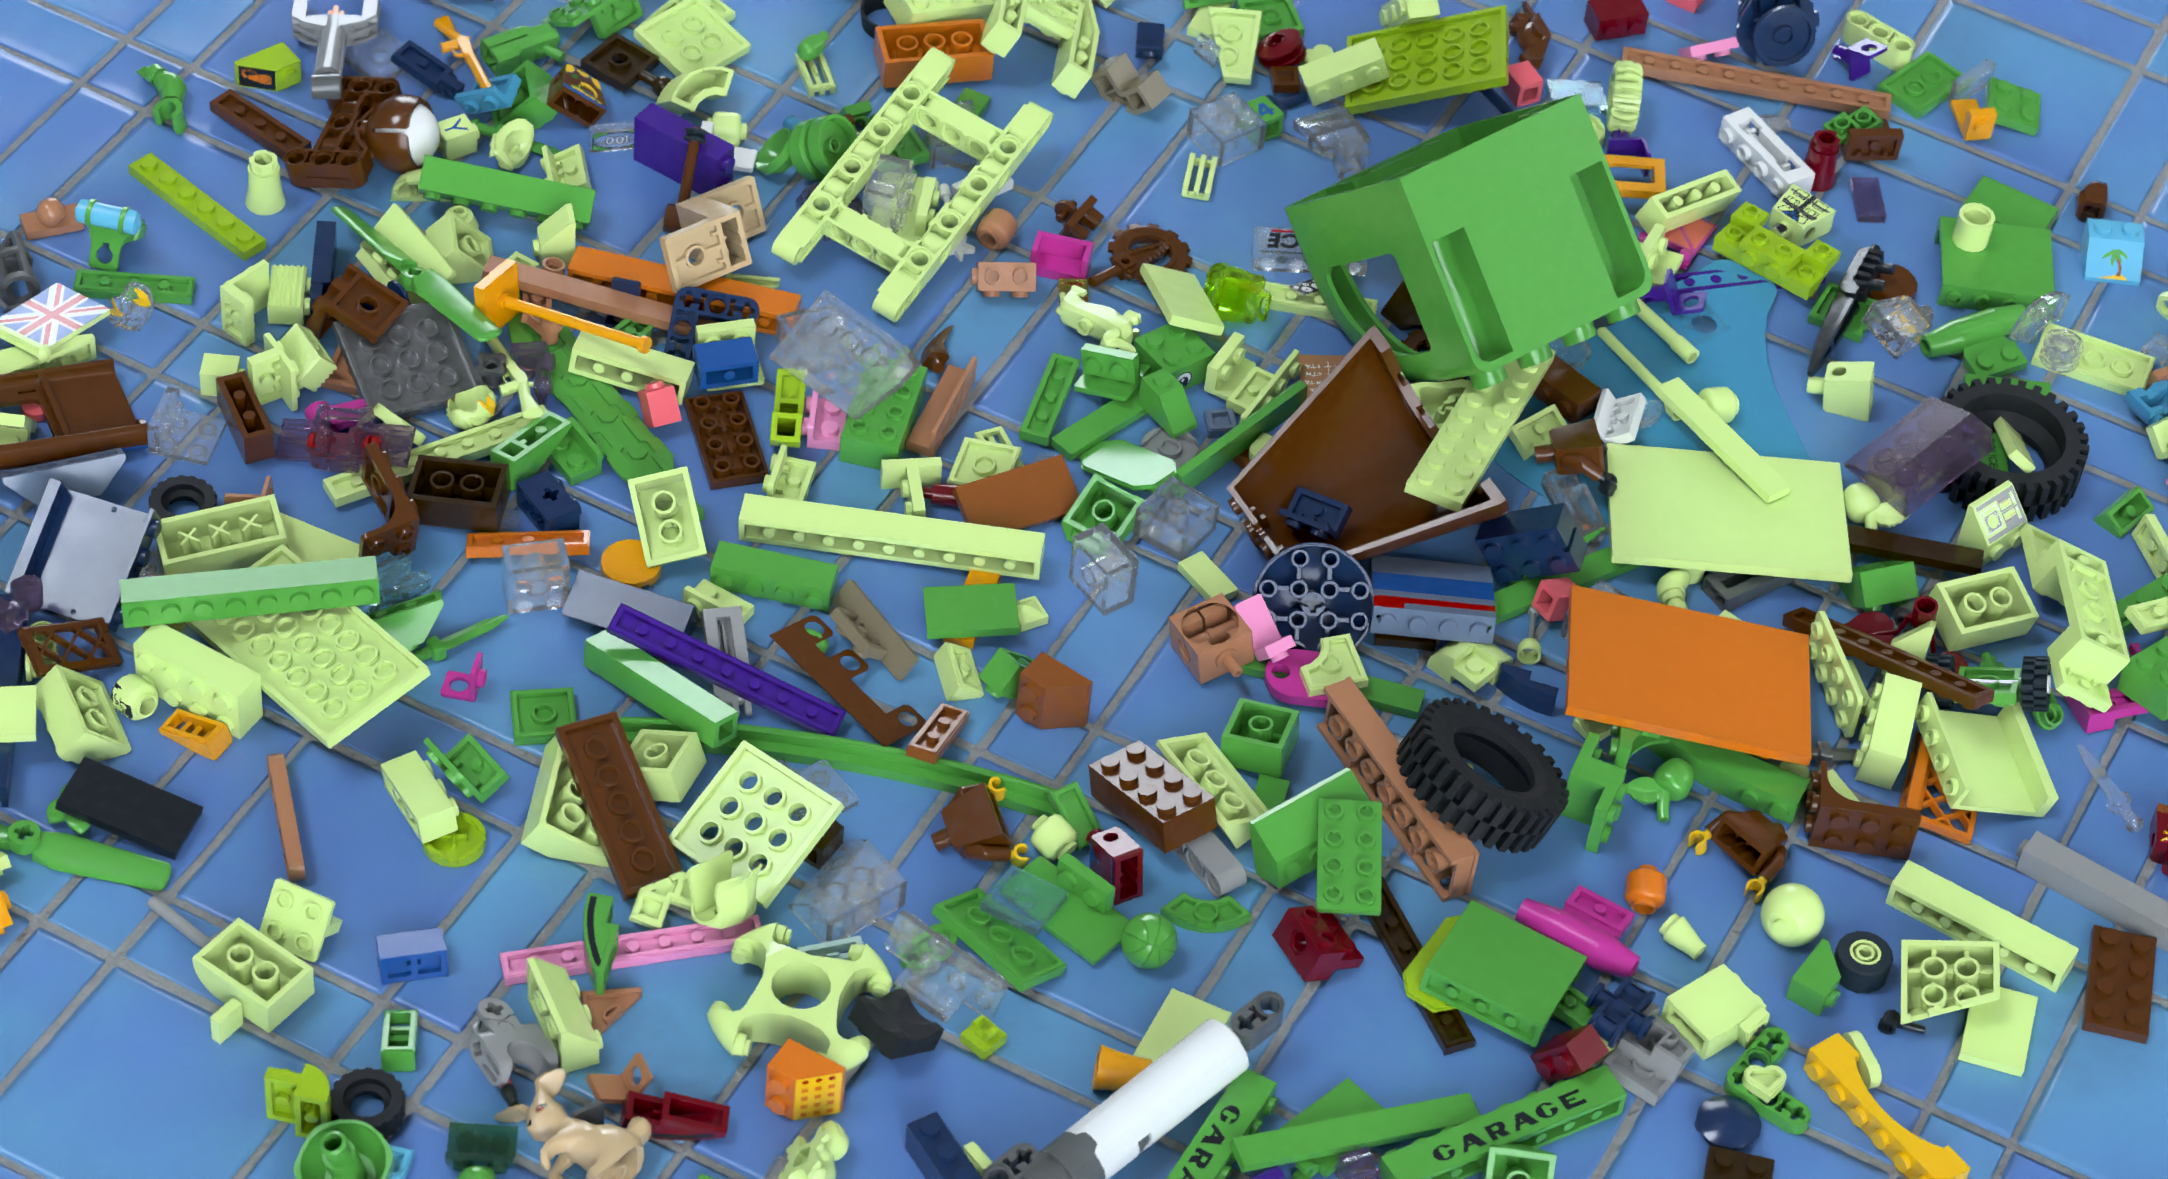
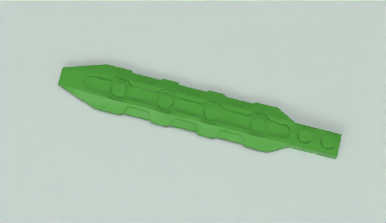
M521 312L507 323L512 346L528 365H532L547 383V389L556 400L561 401L577 420V423L579 425L582 424L586 428L588 436L601 446L604 455L607 457L606 461L622 480L628 482L627 480L674 469V455L659 437H655L640 420L639 413L629 401H625L611 384L568 372L572 348L577 340L568 327L563 326V329L559 332L556 344L547 345L540 340L541 335L527 323H521ZM697 503L700 521L704 520L705 511Z

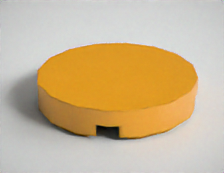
M626 539L617 541L608 546L602 554L600 571L602 576L604 575L608 579L642 589V586L649 584L650 587L655 584L661 576L662 565L647 568L641 540Z

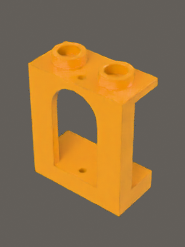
M1604 154L1609 168L1623 167L1652 170L1650 183L1615 180L1621 197L1650 199V197L1666 191L1665 159Z

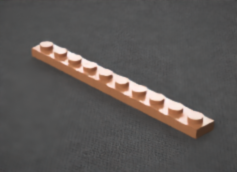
M1624 46L1621 61L1629 60L1640 63L1643 68V76L1758 96L1765 99L1780 100L1793 104L1808 105L1821 109L1844 111L1846 113H1853L1866 105L1880 119L1888 120L1890 114L1892 94L1626 46Z

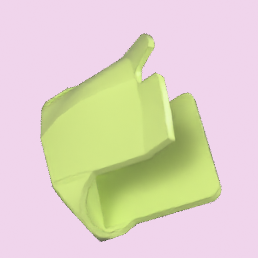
M727 850L689 868L687 878L692 899V919L708 927L724 929L740 924L752 916L757 906V877L762 864L760 863L758 867L753 869L744 880L742 876L731 879L733 852Z

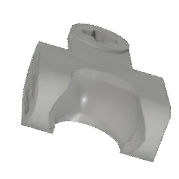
M486 998L479 1002L477 1014L480 1019L476 1020L471 1028L470 1052L472 1058L491 1085L508 1084L513 1063L522 1064L530 1068L538 1077L544 1072L557 1069V1050L536 1023L521 1025L512 1009L500 999Z

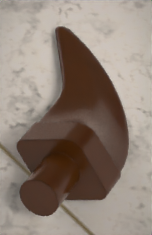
M953 325L941 331L925 347L920 361L923 367H927L935 373H941L944 370V365L949 359L944 342L954 327Z

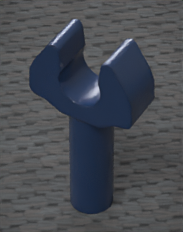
M1305 91L1280 100L1272 95L1266 96L1283 113L1285 109L1308 101V95Z

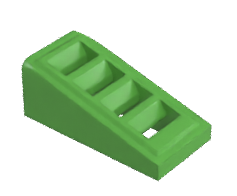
M385 1010L381 1042V1067L385 1072L415 1071L418 1010ZM391 1025H410V1026H391Z

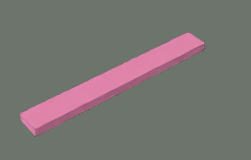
M758 914L752 915L744 922L724 929L712 928L696 923L619 935V945L611 970L731 952L733 943L737 938L755 928L761 927ZM583 941L499 953L505 986L527 983V959L531 957L565 968L568 976L588 973L584 959Z

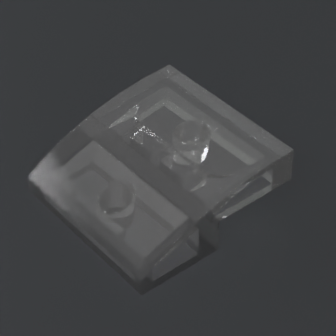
M1342 106L1293 120L1294 130L1308 138V149L1321 157L1370 143V137L1359 121Z

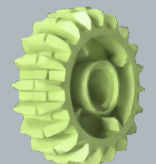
M1624 60L1617 61L1613 66L1606 105V127L1609 132L1619 130L1620 128L1622 134L1623 130L1632 134L1636 129L1643 89V68L1640 63Z

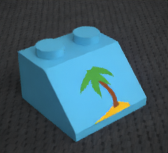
M2087 218L2080 240L2083 280L2139 286L2145 247L2143 224Z

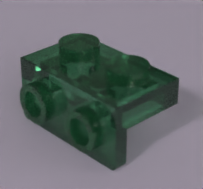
M450 1122L445 1162L447 1165H452V1170L462 1172L470 1166L481 1165L492 1168L495 1174H506L507 1169H515L519 1128L518 1126Z

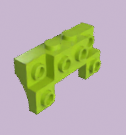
M1746 201L1732 213L1730 223L1715 235L1712 249L1795 295L1808 300L1817 291L1827 273L1839 261L1841 251L1818 239L1806 250L1764 228L1763 226L1768 222L1770 213Z

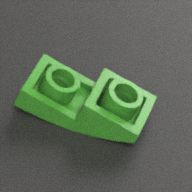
M1866 105L1850 115L1843 111L1823 124L1824 130L1829 129L1837 133V137L1840 139L1839 144L1845 143L1848 129L1883 128V121Z

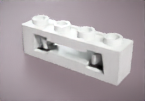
M1750 107L1723 116L1718 138L1768 187L1772 194L1780 200L1793 184L1810 194L1815 173ZM1750 121L1760 130L1759 137L1755 134V128H1749ZM1788 160H1790L1797 167V169L1791 170L1790 163H1788Z

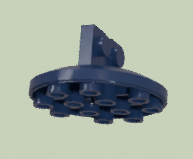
M1305 542L1285 548L1264 565L1255 581L1252 597L1257 594L1262 595L1281 638L1288 635L1292 636L1296 646L1290 649L1320 652V638L1350 633L1356 648L1369 630L1373 613V588L1371 582L1359 562L1349 553L1336 546L1321 542Z

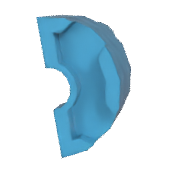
M2166 379L2152 383L2146 391L2141 387L2127 391L2125 402L2129 404V409L2148 426L2168 416V381Z

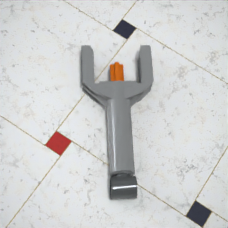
M294 0L292 9L293 38L308 45L318 46L314 74L311 75V95L313 100L342 99V74L346 47L363 44L378 37L380 0H364L362 16L345 15V11L339 10V6H333V10L328 11V15L309 16L308 0Z

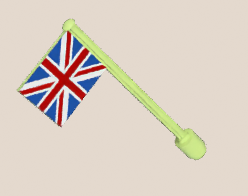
M56 283L1 316L0 338L37 356L38 360L43 362L49 359L52 350L111 314L110 308Z

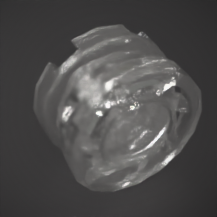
M2053 329L2044 337L2039 354L2040 361L2046 368L2060 373L2070 372L2078 366L2084 343L2076 333L2070 330Z

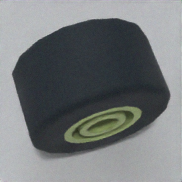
M1865 931L1848 933L1839 940L1834 953L1841 976L1839 984L1845 989L1855 993L1868 994L1878 991L1885 985L1893 963V953L1888 943L1878 935Z

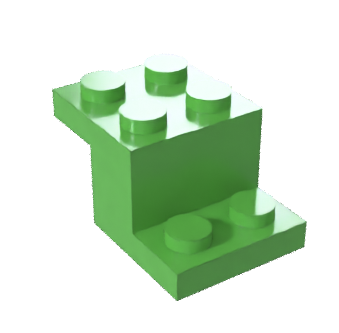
M1589 731L1569 773L1568 786L1566 787V790L1569 791V797L1567 798L1569 802L1561 815L1590 826L1585 850L1597 854L1601 843L1607 844L1613 830V826L1610 823L1612 824L1613 821L1617 822L1620 817L1623 804H1620L1619 801L1623 802L1629 784L1624 783L1626 769L1600 760L1603 750L1598 748L1601 735Z

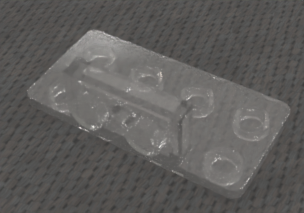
M905 910L900 911L897 915L884 946L886 950L908 964V966L895 980L893 988L896 990L902 988L914 1003L945 1024L949 1022L963 1003L978 1014H983L991 1020L996 1014L1009 987V983L1002 975L983 965L972 954L957 947L943 934L931 929L917 916Z

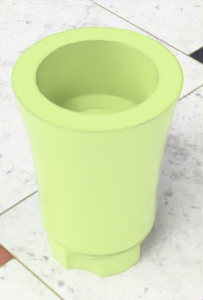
M258 150L254 152L253 156L249 157L245 205L249 211L257 215H273L281 211L286 204L280 178V166L275 153Z

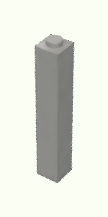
M2036 831L2029 841L2027 839L2022 841L2016 852V855L2020 857L2016 867L2017 871L2131 933L2157 938L2156 947L2168 953L2167 901L2039 831Z

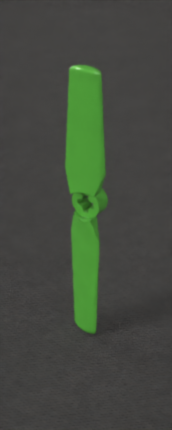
M343 206L331 208L334 214L400 271L397 282L405 290L416 292L418 296L478 342L493 340L502 333V330L447 279L431 268L427 271L417 266V262L351 209Z
M30 820L17 821L10 827L0 823V849L11 850L18 855L32 854V861L52 870L155 891L164 889L171 876L172 867L169 862L68 833L41 831L40 827Z

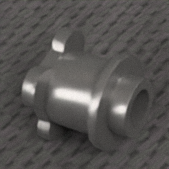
M480 353L477 356L479 365L476 367V374L479 375L478 377L482 385H487L491 390H498L499 385L505 384L503 382V375L506 373L504 363L507 362V357L504 353Z

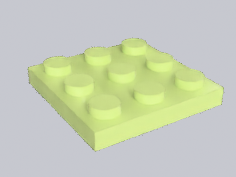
M684 0L635 28L633 37L648 51L659 56V61L676 77L685 72L705 67H725L749 53L751 44L703 0Z

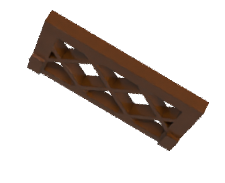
M103 617L32 627H19L17 630L19 640L26 650L37 678L44 677L56 665H45L42 655L53 660L57 665L76 672L119 667L123 663ZM94 628L98 638L83 630ZM69 631L74 633L70 642L55 634ZM44 635L47 638L42 646L35 642L33 636ZM77 636L93 645L90 653L74 645ZM50 639L66 648L63 657L46 648ZM96 648H99L105 652L107 657L96 658L93 654ZM71 651L84 660L69 662L66 658Z

